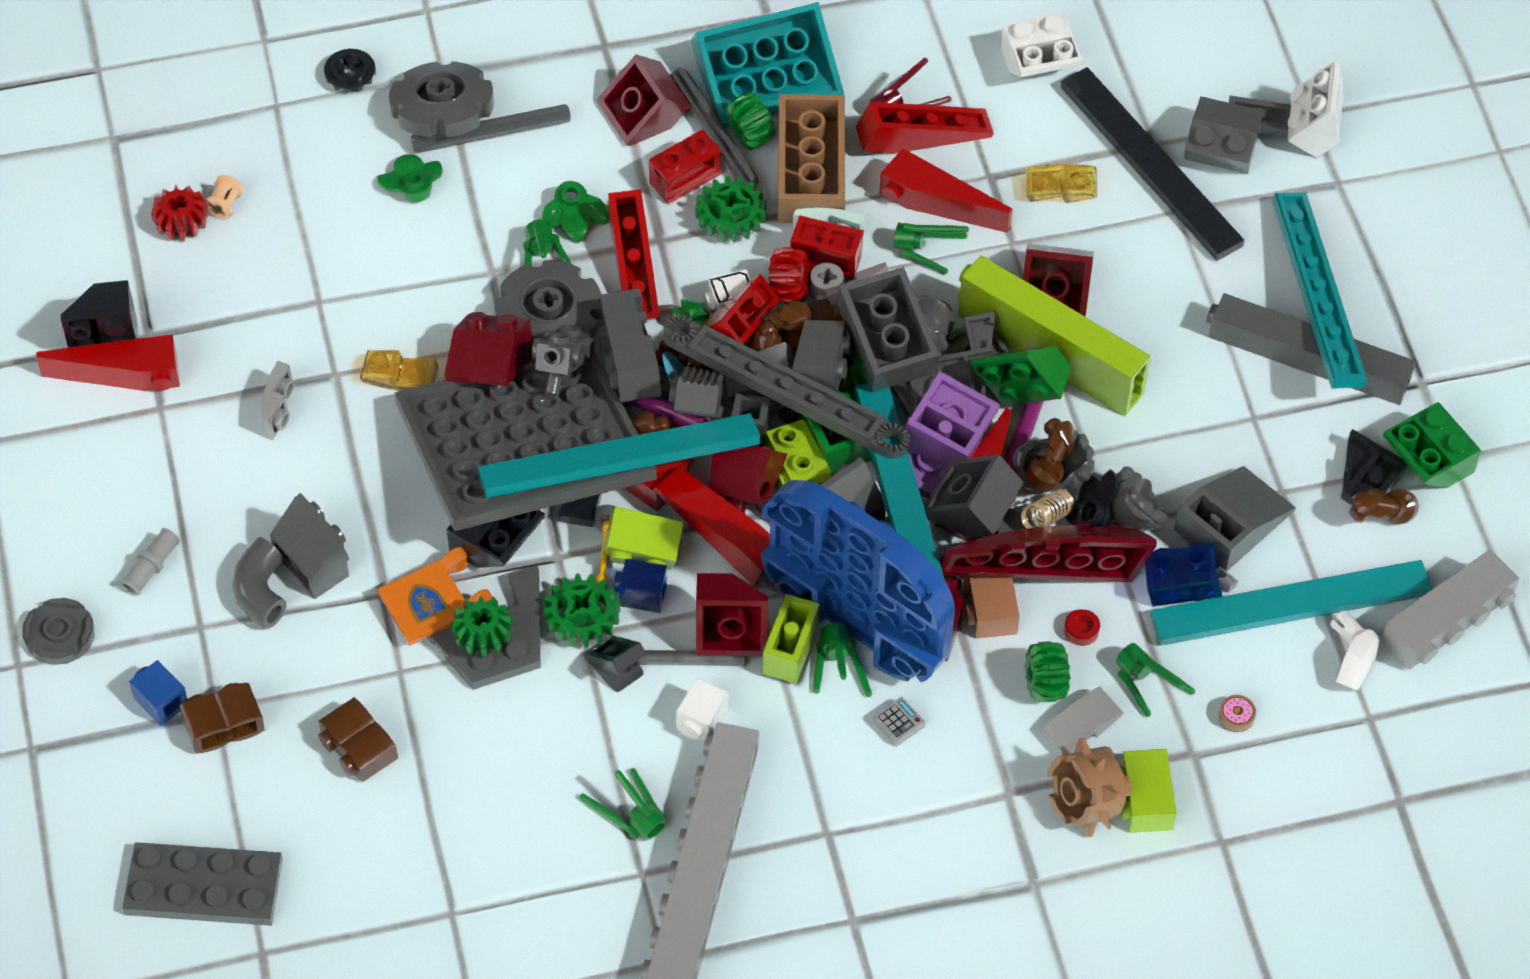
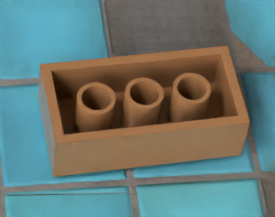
M779 94L778 223H793V214L796 209L819 207L845 210V95Z

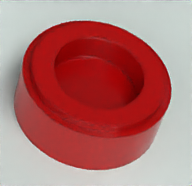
M1078 609L1069 613L1064 625L1066 638L1078 646H1087L1096 641L1100 631L1099 618L1093 612L1085 609Z

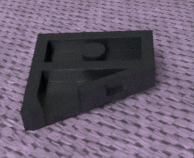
M1352 429L1347 443L1341 499L1354 506L1351 497L1357 492L1377 488L1379 491L1389 493L1407 471L1408 464L1399 456Z

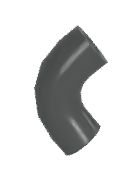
M258 537L246 549L236 564L232 588L237 604L248 617L262 628L269 629L278 623L286 609V601L274 593L268 586V579L284 562V558L273 544L262 537Z

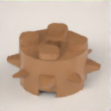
M1079 738L1074 753H1070L1062 746L1060 747L1062 756H1058L1051 762L1047 777L1053 776L1054 793L1049 794V799L1055 813L1063 823H1073L1077 827H1082L1086 836L1092 837L1098 822H1102L1108 829L1111 828L1109 819L1116 818L1122 812L1126 797L1132 793V785L1129 777L1123 774L1110 747L1089 748L1086 739Z

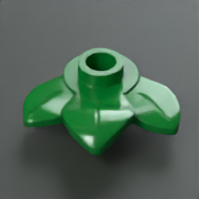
M404 154L395 160L394 171L378 175L377 181L387 192H401L406 200L421 202L430 196L432 183L441 177L443 169L439 161H431L424 164L417 155Z
M566 181L556 188L554 200L549 202L543 210L542 220L548 221L551 229L561 226L569 238L576 243H580L586 236L590 223L606 225L608 224L609 215L605 204L600 198L587 194L586 189L580 183ZM573 192L577 197L569 200L565 197V194Z

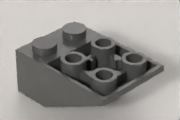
M1242 466L1202 486L1178 507L1174 530L1183 538L1193 543L1194 546L1225 571H1228L1290 516L1296 507L1245 466Z

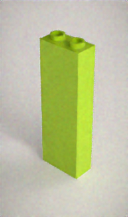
M982 255L972 265L967 264L959 276L961 286L957 297L959 302L958 317L964 320V317L994 312L995 322L993 331L1004 339L1006 346L1015 351L1056 346L1072 366L1067 382L1123 416H1126L1144 395L1151 355Z

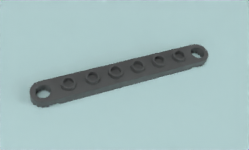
M676 315V317L671 316L670 319L666 320L662 337L669 347L886 458L897 459L907 453L911 439L908 430H904L902 425L899 427L897 423L889 422L885 416L706 325H699L692 321L690 317L686 318L685 315L683 317ZM683 329L689 335L682 336V338H680V335L676 337L672 330ZM894 437L898 439L901 444H898V446L895 445L894 447L893 444L889 446L888 442L885 443L886 441L884 438Z

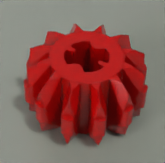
M175 184L173 191L163 189L162 197H154L151 212L152 221L155 223L159 234H166L170 241L176 236H180L184 241L186 235L189 234L197 237L198 229L206 228V218L208 217L207 214H209L207 204H205L200 191L193 192L190 185L180 190Z
M783 247V249H775L770 257L768 280L770 287L780 298L779 302L786 304L790 301L804 302L809 293V284L811 283V271L809 267L810 261L805 250Z

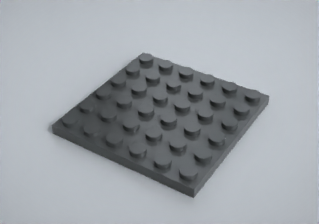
M595 351L587 362L569 375L562 376L559 395L545 393L549 372L535 370L536 359L534 358L525 365L507 386L443 380L395 392L396 404L454 531L657 479L656 467L653 465L497 497H485L478 476V466L638 435L616 391L611 390L609 378Z

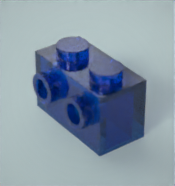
M1194 543L1189 547L1176 549L1160 548L1152 552L1145 562L1147 590L1152 607L1223 597L1219 561L1214 543Z

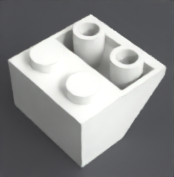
M1065 12L1003 24L1001 51L1011 74L1024 77L1083 65L1082 55Z
M1334 61L1324 69L1318 70L1310 79L1303 84L1297 85L1291 93L1287 141L1316 158L1339 144L1344 95L1339 62Z

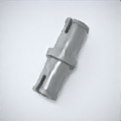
M162 528L146 550L140 551L137 555L138 561L120 581L122 587L136 596L140 594V591L153 574L159 573L163 569L164 560L175 546L180 543L179 537L171 530Z

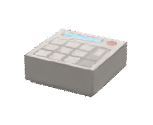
M902 696L874 715V723L896 747L924 728L925 724L922 717Z

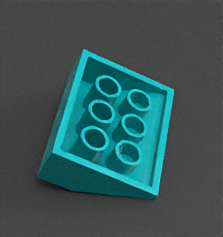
M819 2L699 31L691 39L701 78L714 111L723 126L729 125V122L726 120L725 107L736 97L749 92L760 97L770 114L779 112V94L844 95Z

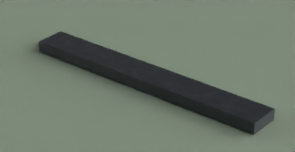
M1088 67L1061 80V89L1216 261L1243 247L1244 239Z

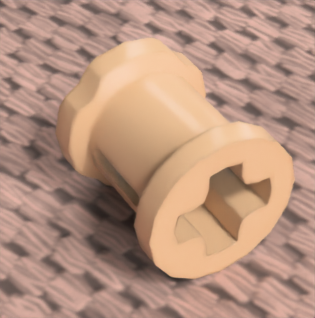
M220 175L214 183L216 188L212 195L205 199V204H207L208 212L211 216L228 219L232 213L231 206L235 199L242 195L244 190L241 183L236 179Z

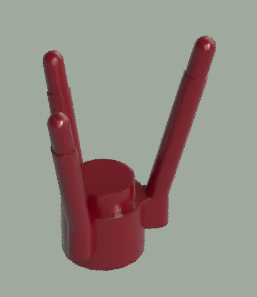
M925 57L887 89L870 98L869 102L903 104V98L897 90L928 63V58ZM946 96L918 105L940 106L950 102L952 98Z

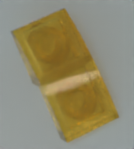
M1051 164L1026 167V197L1030 202L1062 197L1065 203L1097 198V168L1095 166L1079 164Z
M367 350L360 379L362 382L370 385L402 391L434 383L439 365L435 358H403L399 350Z

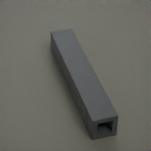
M1223 293L1218 305L1214 303L1211 305L1206 322L1211 324L1209 338L1328 380L1311 323ZM1354 339L1367 381L1365 388L1352 389L1401 405L1411 381L1416 361Z

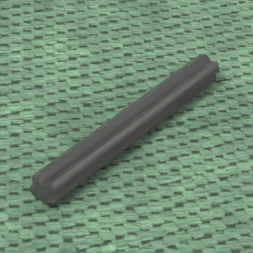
M678 67L670 76L691 105L690 110L703 130L722 150L719 154L736 180L742 177L744 185L750 182H754L757 185V175L688 71L684 70L683 67Z
M563 104L480 121V126L476 129L454 137L446 138L442 134H436L431 138L413 134L411 142L415 152H422L566 123L571 120V114L568 105Z

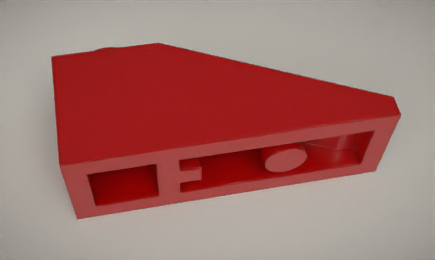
M760 273L710 316L702 326L706 325L744 344L766 318L765 315L769 314L777 305L780 298Z

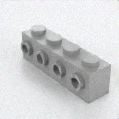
M1489 549L1387 621L1380 641L1409 670L1420 662L1426 664L1435 657L1438 649L1445 644L1451 646L1456 643L1470 626L1478 627L1484 623L1490 616V612L1498 606L1501 609L1508 606L1516 597L1515 589L1519 577Z

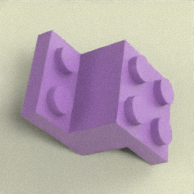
M942 372L938 373L905 430H908V434H910L911 440L908 453L920 495L926 499H929L951 461L972 457L979 447L983 434L1000 407V404Z

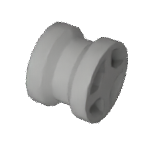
M821 263L812 269L810 274L811 298L814 301L827 299L825 290L843 284L844 276L840 267L832 263Z

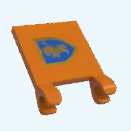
M456 547L440 560L377 589V593L409 646L451 627L455 620V609H464L463 603L465 599L449 573L461 572L468 567L467 554L462 547ZM483 589L468 600L475 603L478 596L481 595L484 602H488L493 596L488 589Z

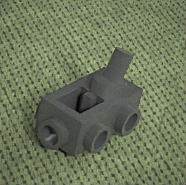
M563 325L554 332L546 331L544 339H535L532 347V357L536 359L535 370L549 372L545 393L559 395L562 376L569 375L592 357L595 340L591 338L590 333L580 331V328L577 326Z

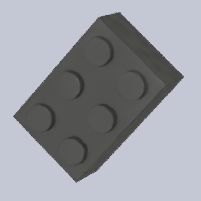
M904 267L839 286L837 305L845 321L848 333L853 337V346L872 392L937 372L940 355Z

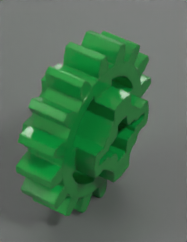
M725 176L724 183L713 179L712 188L703 186L702 195H697L695 218L699 219V228H707V236L709 237L715 233L719 234V241L721 242L724 241L726 236H731L733 243L737 242V236L742 235L746 240L749 239L750 230L758 233L760 231V223H765L767 201L763 199V191H754V182L744 185L742 177H739L736 182H731L730 177Z
M579 573L575 574V581L573 582L564 577L562 578V587L559 588L552 585L551 596H545L544 621H547L549 633L556 631L557 641L559 642L566 637L569 638L570 647H574L577 641H582L583 646L588 648L589 640L591 639L601 644L602 634L605 633L612 636L613 625H619L620 600L616 598L615 588L607 590V581L605 579L598 584L595 583L593 574H590L587 580H582ZM601 602H602L603 605L605 606V613H604V614L601 613V607H600V603H601ZM560 607L563 608V618L558 613Z

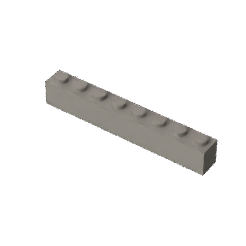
M717 722L713 735L707 734L703 755L707 756L705 766L699 765L696 771L694 787H699L696 798L690 797L688 800L685 817L690 819L688 828H681L679 833L677 850L681 851L678 862L672 861L670 865L668 882L672 883L669 894L663 893L659 915L663 916L660 927L654 926L650 939V948L654 949L651 960H644L640 979L698 978L759 750L758 730Z

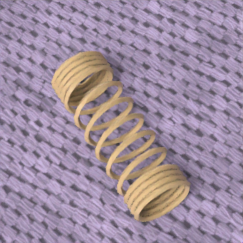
M1065 490L1053 491L1022 510V524L1026 529L1047 527L1072 512L1074 508L1073 498ZM1062 498L1066 501L1067 510H1066L1065 502L1062 500ZM1034 508H1035V514H1036V516H1037V518H1038L1039 521H1037V519H1036L1035 516H1034ZM1037 509H1039V514L1044 519V521L1039 517ZM1027 511H1028V518H1029V521L1031 522V524H1030V523L1028 522V520H1027ZM1030 513H1032V518L1038 525L1032 521Z

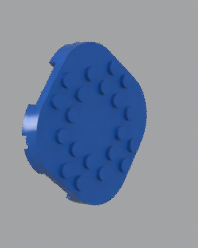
M791 480L785 483L765 504L761 514L762 517L770 521L769 546L761 553V561L771 584L777 583L779 590L784 596L788 594L819 603V625L824 619L831 623L847 625L850 636L874 651L873 666L894 678L907 682L914 676H917L920 682L928 680L949 656L952 644L955 605L952 593L940 572L919 549L896 533L891 525L887 522L876 520L867 514L859 504L852 501L849 502L833 491L813 482Z

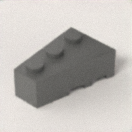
M640 288L600 294L604 337L599 338L601 358L604 359L605 371L609 377L611 390H617L620 402L661 396L659 368L651 335H648L644 324L647 323L646 312H643Z

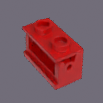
M701 129L649 159V184L669 205L722 174L719 153L722 150Z
M799 215L790 245L791 247L806 251L810 261V270L821 263H832L841 268L844 278L854 280V273L857 271L862 257L864 230Z

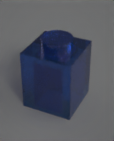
M626 558L623 571H616L613 588L618 592L620 606L661 613L668 584L667 565Z

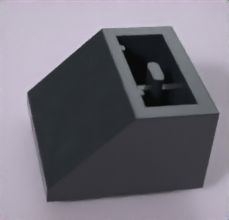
M128 280L94 283L61 314V323L68 348L138 339L137 316Z
M540 510L458 531H454L450 524L446 529L449 551L456 547H462L467 554V562L477 568L504 567L545 518V513Z

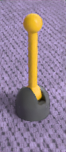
M600 505L595 510V526L603 533L599 574L595 576V583L597 584L603 579L607 581V584L609 581L606 575L608 556L602 555L609 518L615 508L614 505Z

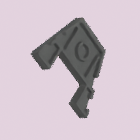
M994 312L964 317L969 351L939 356L936 373L890 387L909 419L939 372L946 374L984 396L986 395L987 385L972 368L970 362L974 358L991 355L995 322Z
M538 565L507 574L508 583L517 605L508 608L513 629L510 631L509 644L500 643L501 649L499 653L489 649L485 658L481 655L480 650H476L472 655H469L466 651V646L459 647L456 644L451 627L427 637L432 644H435L443 652L446 660L473 690L541 668L540 575Z

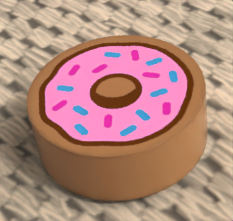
M1231 695L1225 698L1219 710L1221 724L1232 732L1248 730L1253 725L1256 716L1254 703L1242 695Z

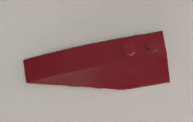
M1079 524L1076 526L1035 527L1007 531L944 550L939 561L943 575L1132 583L1156 548L1157 541L1137 528H1122L1118 525L1098 527Z

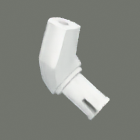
M1342 611L1335 616L1341 623L1333 619L1330 624L1349 644L1336 683L1358 691L1376 658L1379 638L1374 630L1363 629L1348 611Z

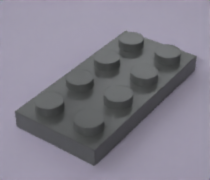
M135 842L122 907L123 913L129 916L272 926L283 861L281 852Z

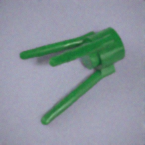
M538 219L527 224L525 228L527 240L523 243L525 252L524 265L529 264L532 267L533 252L539 254L541 258H546L547 253L552 247L555 248L563 262L571 264L570 259L560 244L559 236L552 234L551 225L548 221Z
M898 222L894 234L893 247L901 249L900 257L915 260L942 274H947V268L914 251L915 249L921 250L924 236L966 239L968 236L966 232L969 231V227L957 225H915Z
M831 623L821 629L822 641L816 644L817 660L813 692L815 694L820 692L825 656L827 655L831 660H837L840 679L845 680L847 674L844 658L849 654L866 697H871L872 691L857 654L855 640L850 639L848 626L843 623Z
M1136 643L1127 645L1116 658L1115 662L1121 668L1117 676L1126 684L1146 717H1150L1151 712L1134 684L1133 678L1142 680L1151 671H1154L1178 689H1183L1191 695L1195 693L1194 688L1154 661Z
M631 768L629 772L643 799L620 770L615 771V776L637 805L629 813V817L632 819L631 824L583 793L579 796L580 800L626 830L634 840L640 835L645 841L657 836L667 824L665 815L657 807L635 768Z

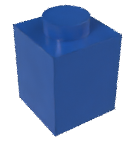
M158 660L150 666L139 669L129 681L134 699L160 726L181 711L180 705L188 700L185 687Z

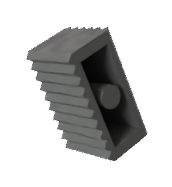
M688 366L683 368L681 375L675 374L674 380L671 381L669 402H675L674 412L715 418L721 404L724 374L717 373L716 370L710 372L709 369L705 371L702 368L697 370L695 367L690 369Z

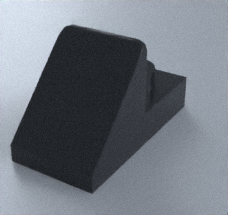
M612 635L602 640L601 644H596L583 653L588 663L615 692H620L644 674L638 660L647 654L640 642Z

